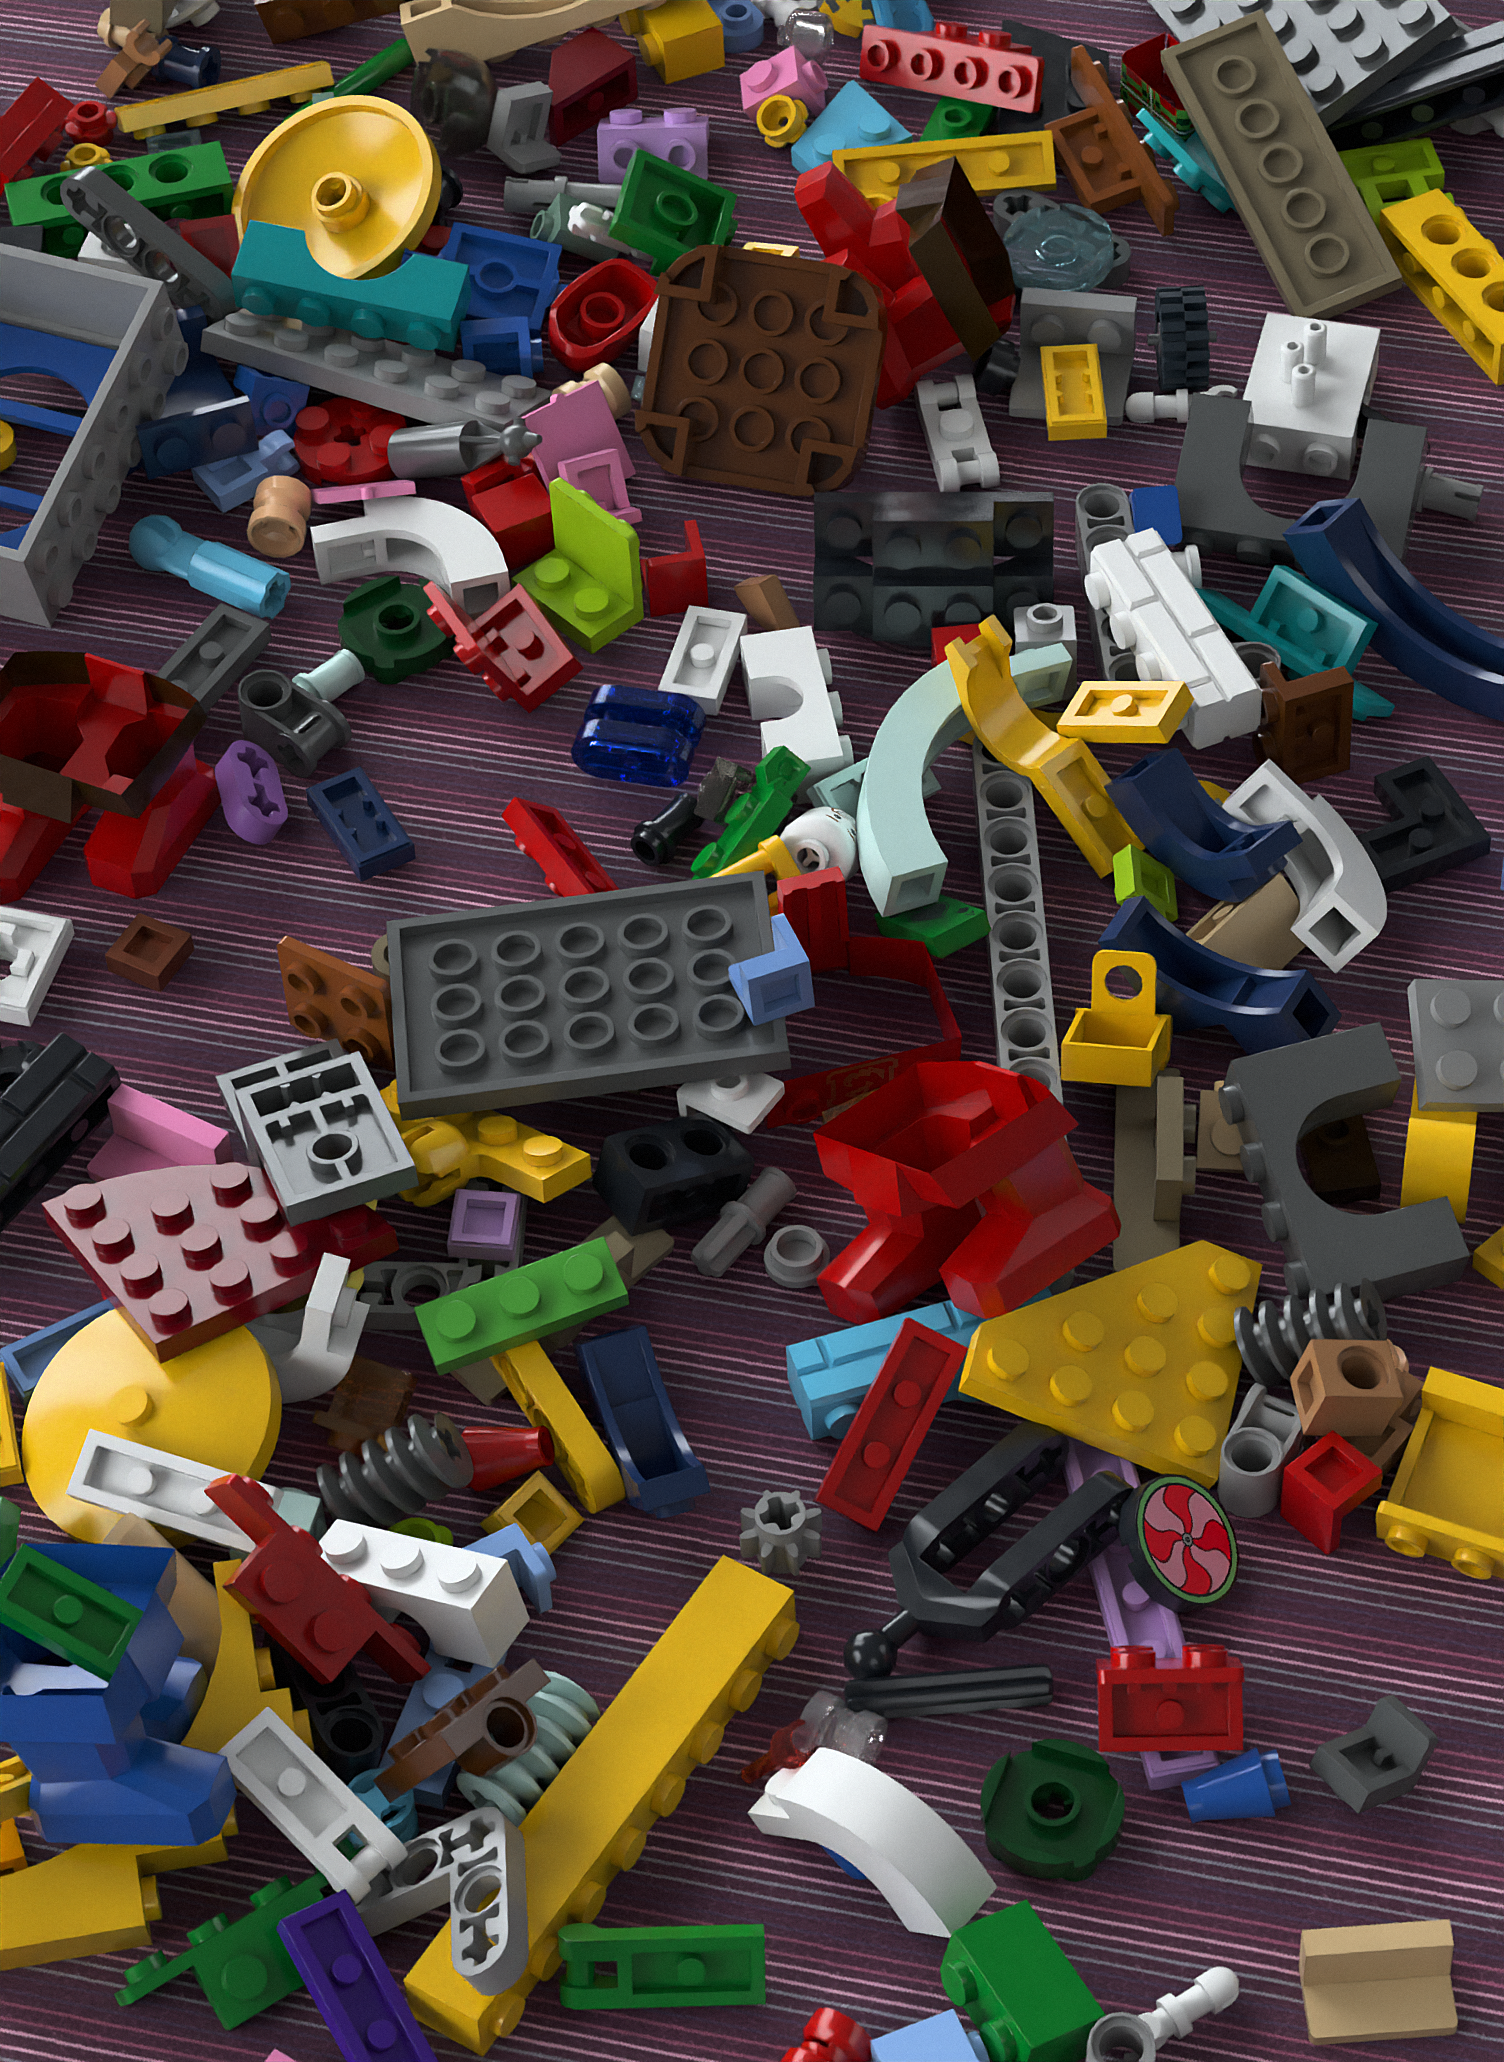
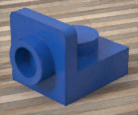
M237 363L233 385L247 395L250 400L256 435L267 436L273 431L283 430L293 440L296 431L295 418L306 407L310 386Z

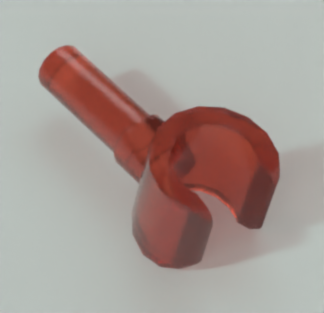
M797 1719L780 1728L772 1736L769 1752L742 1768L741 1777L744 1782L752 1784L777 1767L782 1766L786 1769L802 1767L818 1748H821V1745H818L807 1753H803L794 1746L792 1741L793 1731L807 1722L803 1719Z

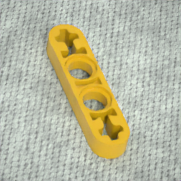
M533 1340L489 1357L533 1427L546 1426L550 1431L555 1449L554 1461L585 1509L595 1514L623 1500L626 1496L625 1486L616 1463L538 1341Z

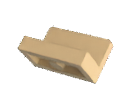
M1278 872L1241 902L1220 901L1186 933L1194 941L1222 956L1250 966L1271 970H1281L1306 946L1290 930L1299 915L1300 903L1281 872Z
M1450 1919L1302 1930L1299 1974L1310 2042L1314 2045L1455 2034L1458 2019L1450 1978L1454 1949Z

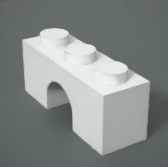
M811 626L740 636L742 679L752 721L767 718H784L760 723L762 760L774 747L784 745L805 764H808L811 769L790 801L794 803L793 805L810 803L811 800L806 791L812 785L854 765L849 735L838 736L837 728L843 727V714L838 691L828 692L826 685L832 684V670L827 648L817 650Z
M340 1519L333 1523L319 1541L323 1549L321 1557L339 1575L345 1574L358 1581L372 1597L370 1606L388 1624L393 1623L401 1611L408 1614L426 1630L436 1654L495 1668L530 1619L506 1559Z

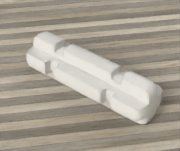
M586 202L571 208L568 228L573 234L586 239L590 236L591 240L626 254H629L631 251L632 255L647 262L653 261L654 257L608 236L614 213L607 210L603 213L599 207Z

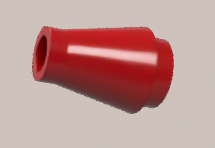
M467 1426L461 1434L474 1467L472 1481L461 1489L473 1488L476 1492L482 1493L537 1468L551 1466L554 1462V1442L546 1426L532 1428Z

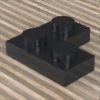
M1429 755L1375 776L1373 793L1394 819V822L1356 837L1370 857L1380 877L1385 894L1490 853L1491 836Z

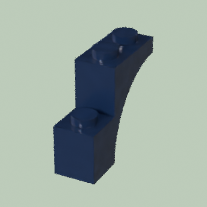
M1144 895L1126 899L1098 940V944L1103 950L1145 952L1155 958L1157 963L1156 1014L1172 1015L1173 1033L1224 1024L1249 1056L1329 1035L1342 1017V1014L1308 969L1295 971L1264 969L1222 956L1204 947L1177 929ZM1116 966L1136 993L1139 994L1143 985L1139 973L1129 966Z
M635 1324L572 1342L592 1418L594 1421L603 1424L611 1456L624 1482L626 1493L624 1502L645 1511L646 1514L655 1513L656 1519L679 1515L695 1509L694 1497L711 1492L704 1465L699 1462L692 1452L678 1423L655 1359L646 1326Z

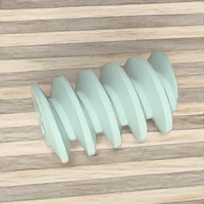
M544 1671L551 1682L526 1701L536 1718L538 1728L536 1742L532 1748L490 1776H475L461 1768V1773H458L456 1777L459 1790L476 1809L486 1806L496 1807L517 1828L527 1816L521 1805L532 1810L544 1794L539 1786L546 1789L550 1786L560 1772L557 1766L561 1768L565 1766L577 1750L575 1746L579 1747L593 1727L588 1721L595 1722L600 1719V1710L596 1701L579 1685L556 1672ZM489 1733V1735L491 1736V1738L495 1741L493 1735H492L491 1733Z

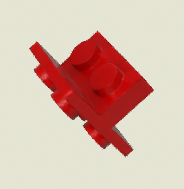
M1148 1645L1111 1646V1659H1096L1099 1752L1244 1750L1242 1682H1245L1244 1666L1238 1657H1228V1650H1225V1645H1183L1182 1658H1156L1153 1646Z

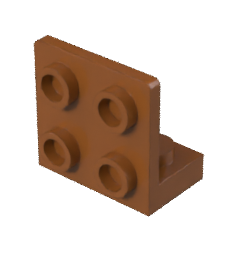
M284 936L277 944V952L290 1025H293L299 1032L309 1038H321L325 1041L337 1038L342 1049L347 1050L349 1054L359 1051L365 1063L373 1062L395 1072L392 997L389 983L380 977L294 938Z

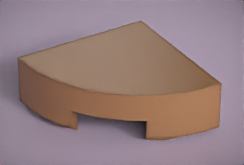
M775 574L749 577L733 587L750 615L768 632L800 627L795 611L778 576Z

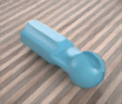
M151 514L138 521L130 532L128 549L134 561L146 570L170 572L189 581L191 587L260 618L267 617L273 619L284 607L287 593L291 588L289 573L220 542L205 541L182 531L176 521L164 515Z

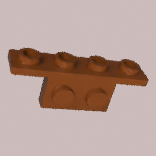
M1083 45L1071 48V81L1087 109L1044 125V131L1052 130L1055 159L1090 218L1140 199L1161 236L1165 237L1173 234L1174 212L1180 208L1178 194L1173 183L1168 178L1162 180L1156 170V161L1151 146L1144 139L1139 140L1132 129L1130 112L1122 99L1116 101L1111 94L1108 77L1099 60L1092 61Z

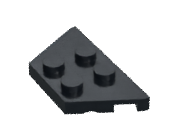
M1002 20V32L1012 34L1011 43L1031 46V55L1042 57L1045 65L1039 111L1027 113L1000 107L999 135L1044 131L1045 124L1087 109L1071 81V48L1083 45L1092 61L1099 60L1109 81L1108 51L1012 20Z

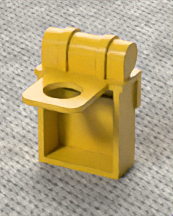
M1100 950L1095 954L1092 961L1091 1009H1075V1018L1061 1043V1080L1151 1087L1158 1071L1165 1070L1171 1053L1172 1015L1156 1014L1157 963L1152 955L1145 952ZM1121 965L1135 969L1142 978L1143 985L1140 993L1131 999H1121L1111 994L1105 980L1110 969Z

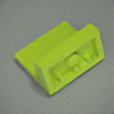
M558 477L549 483L555 549L511 578L512 589L520 583L532 595L554 627L592 655L644 619L643 582L639 560L640 541L637 533L628 522L623 519H616L597 505L586 491L577 490Z

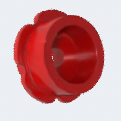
M87 100L78 103L68 112L69 114L65 119V132L71 137L75 146L90 143L103 148L113 140V129L117 125V116L113 111H108L106 105L97 101Z

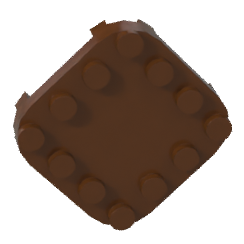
M719 244L697 245V248L680 255L665 273L661 272L654 290V294H659L641 409H635V432H639L648 454L661 465V469L679 476L793 496H814L815 492H834L848 487L852 483L854 476L861 469L869 447L888 334L887 308L884 304L882 290L876 284L871 283L862 273L834 263Z

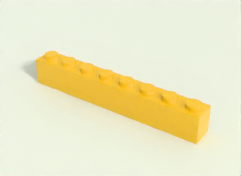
M722 1555L518 1827L525 1841L529 1948L528 1962L522 1976L512 1987L500 1994L493 1996L481 1995L454 1969L452 1963L450 1917L404 1978L408 2006L416 2020L482 2057L498 2036L505 2038L514 2030L523 2014L526 1997L539 1980H549L563 1960L558 1954L559 1929L574 1923L590 1924L596 1918L604 1904L608 1885L620 1869L628 1871L637 1862L644 1849L647 1832L660 1815L668 1817L675 1810L683 1796L686 1785L685 1780L699 1762L707 1764L716 1754L723 1739L724 1727L737 1710L744 1712L752 1705L760 1690L762 1675L773 1660H783L792 1650L800 1630V1625L796 1622L794 1590ZM501 1887L490 1892L481 1901L477 1912L487 1908L497 1898ZM489 1938L488 1940H489L494 1946H496V1944Z

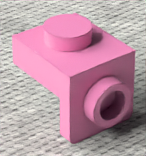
M794 45L768 60L755 63L748 71L740 75L743 110L754 123H757V112L762 103L775 95L789 96L793 101L801 99L816 117L826 108L824 90L828 89V82L823 70L816 61L811 60L808 62Z
M609 448L557 462L560 478L577 490L586 491L597 505L616 519H623L629 524L643 521L641 510L630 506L618 449Z

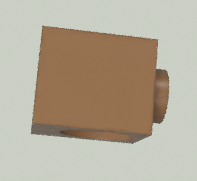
M1311 1339L1289 1378L1304 1435L1325 1436L1334 1430L1340 1436L1380 1437L1394 1412L1402 1406L1405 1397L1404 1376L1400 1369L1395 1368L1388 1341Z

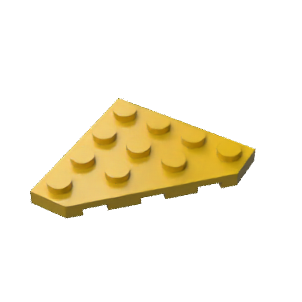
M1200 1240L980 1324L971 1336L958 1391L1030 1421L1047 1425L1064 1435L1162 1475H1186L1209 1490L1218 1480L1221 1448L1223 1441L1227 1437L1243 1361L1234 1331V1311L1237 1307L1244 1306L1248 1308L1251 1314L1253 1313L1263 1264L1205 1240Z

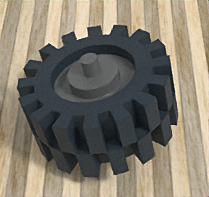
M1203 285L1156 288L1154 308L1155 334H1147V345L1155 346L1160 391L1208 389V376L1210 375L1209 343L1217 342L1216 331L1208 330L1207 300Z

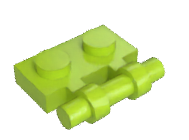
M1430 137L1337 152L1378 231L1380 210L1405 201L1383 203V199L1406 196V200L1436 188L1444 189L1445 172ZM1443 193L1455 206L1452 193Z

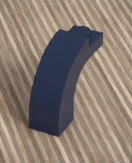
M1178 747L1148 753L1104 786V789L1126 823L1145 847L1163 865L1168 867L1173 874L1189 886L1221 901L1241 902L1284 869L1288 864L1284 855L1303 842L1291 820L1263 825H1249L1237 820L1224 811L1202 787Z

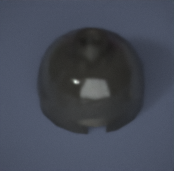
M428 48L425 53L431 56L430 61H419L415 69L411 87L410 114L417 122H421V127L431 138L439 158L466 157L478 151L488 141L498 93L496 79L486 64L472 54L450 49Z

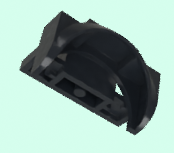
M815 492L814 631H851L867 641L893 652L919 657H931L932 628L981 623L994 614L1010 636L1015 633L1014 608L1029 607L1040 603L1053 604L1054 492ZM855 557H873V565ZM994 557H1013L994 565Z

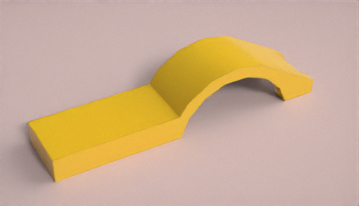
M992 614L978 625L981 635L966 645L959 636L944 647L964 713L978 739L999 762L1017 774L1031 779L1097 875L1102 879L1114 871L1113 855L1129 844H1132L1141 851L1146 847L1126 823L1104 789V786L1110 783L1111 779L1082 738H1067L1051 731L1032 714L1020 697L1010 668L1009 653L1013 640L996 616Z
M1083 681L1064 713H1047L1034 708L1030 709V711L1051 731L1067 738H1082L1084 743H1169L1195 698L1184 681ZM971 730L958 738V740L973 745L976 733L974 730Z

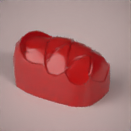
M621 258L603 261L569 284L551 305L548 339L552 355L563 367L575 373H585L600 363L609 364L614 361L639 336L643 322L659 297V294H654L657 281L643 269Z

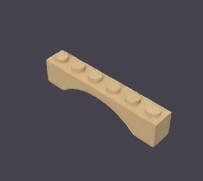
M412 0L400 5L401 26L423 82L434 78L445 81L461 75L471 65L486 60L489 63L502 62L512 57L517 52V49L534 43L542 46L550 45L563 39L569 31L586 25L590 28L592 26L595 28L602 27L614 21L620 13L635 8L650 10L664 4L667 0Z

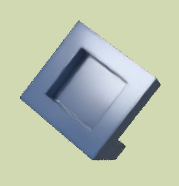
M784 913L771 917L775 951L733 964L728 968L729 979L753 1026L815 1007L810 960Z

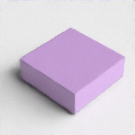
M456 1189L447 1241L449 1257L514 1262L523 1209L522 1194Z

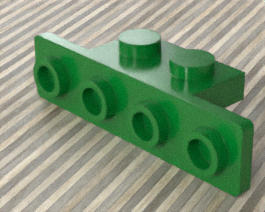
M346 1837L335 1847L350 1861L365 1845L362 1844L354 1848L349 1838ZM315 1865L314 1867L317 1871L295 1885H292L287 1874L248 1896L255 1909L230 1923L225 1912H222L188 1932L186 1935L192 1947L169 1961L162 1950H159L123 1972L129 1985L114 1993L120 2007L136 2001L190 1968L227 2031L295 1991L305 1983L282 1942L276 1927L281 1919L325 1899L319 1889L329 1884L327 1878Z

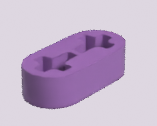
M238 740L231 744L215 766L218 790L225 818L230 828L242 839L253 844L264 845L270 843L288 818V809L277 766L273 758L260 746L249 741Z

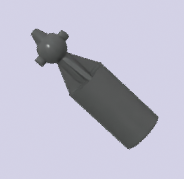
M514 418L513 425L506 427L502 433L477 420L401 428L396 430L390 437L388 460L394 474L402 480L469 474L502 453L509 457V465L519 466L520 459L528 456L535 446L542 443V436L532 433L525 426V419Z

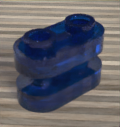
M604 685L595 689L590 696L583 716L584 723L579 727L571 748V756L574 763L582 771L597 778L664 788L676 787L684 783L688 778L695 757L694 749L699 745L706 726V714L697 702L684 694L623 685Z

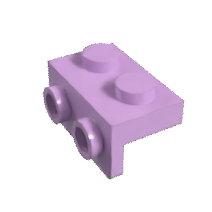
M670 108L664 110V117L642 118V110L618 109L609 112L610 118L600 119L597 127L600 183L623 184L628 163L637 148L707 180L709 116H697L696 109Z

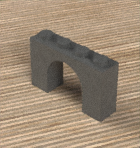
M1193 393L1174 484L1178 490L1182 527V541L1178 544V548L1184 551L1186 545L1195 544L1199 556H1208L1213 551L1236 554L1239 560L1254 565H1266L1271 560L1294 563L1297 569L1304 571L1283 536V533L1297 520L1281 518L1266 512L1250 498L1243 486V476L1254 427L1252 401ZM1368 418L1357 477L1345 499H1361L1375 527L1389 548L1405 566L1428 452L1427 427Z
M1380 1021L1231 1060L1224 1085L1218 1089L1219 1103L1224 1119L1228 1125H1237L1244 1144L1240 1146V1159L1245 1176L1251 1184L1258 1182L1265 1203L1262 1204L1261 1212L1266 1233L1272 1242L1280 1241L1287 1259V1263H1284L1283 1272L1290 1295H1297L1300 1301L1302 1300L1305 1311L1309 1310V1294L1312 1289H1322L1330 1305L1335 1304V1286L1338 1283L1344 1282L1351 1288L1355 1299L1360 1298L1361 1278H1368L1373 1283L1382 1302L1457 1282L1460 1280L1470 1257L1447 1196L1381 1214L1358 1215L1341 1211L1325 1203L1309 1188L1300 1173L1296 1158V1146L1309 1132L1330 1122L1392 1106L1402 1078Z

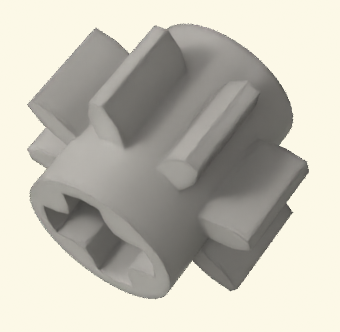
M765 1490L763 1491V1498L758 1501L755 1509H741V1528L743 1531L739 1535L742 1557L757 1555L758 1561L761 1564L762 1575L767 1576L770 1572L778 1574L791 1572L796 1576L799 1575V1568L805 1563L807 1556L820 1558L822 1555L821 1535L818 1534L822 1531V1512L820 1508L806 1510L800 1498V1491L795 1490L793 1493H771Z

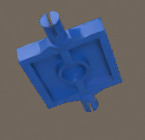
M453 222L448 243L440 250L438 256L411 251L405 248L401 262L402 266L413 254H419L469 265L472 297L464 321L528 316L530 339L540 338L545 318L550 314L551 305L568 286L559 283L558 269L563 245L459 222Z

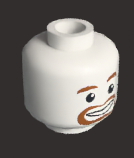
M827 806L810 809L787 825L779 837L788 849L801 875L839 866L846 882L860 868L857 851L856 821L841 809Z

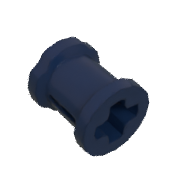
M164 35L159 40L158 45H161L168 38L172 42V48L156 65L151 66L152 75L157 82L169 83L171 80L192 85L193 90L216 85L222 65L221 54L216 47L208 45L200 49L180 43L179 39L173 35Z

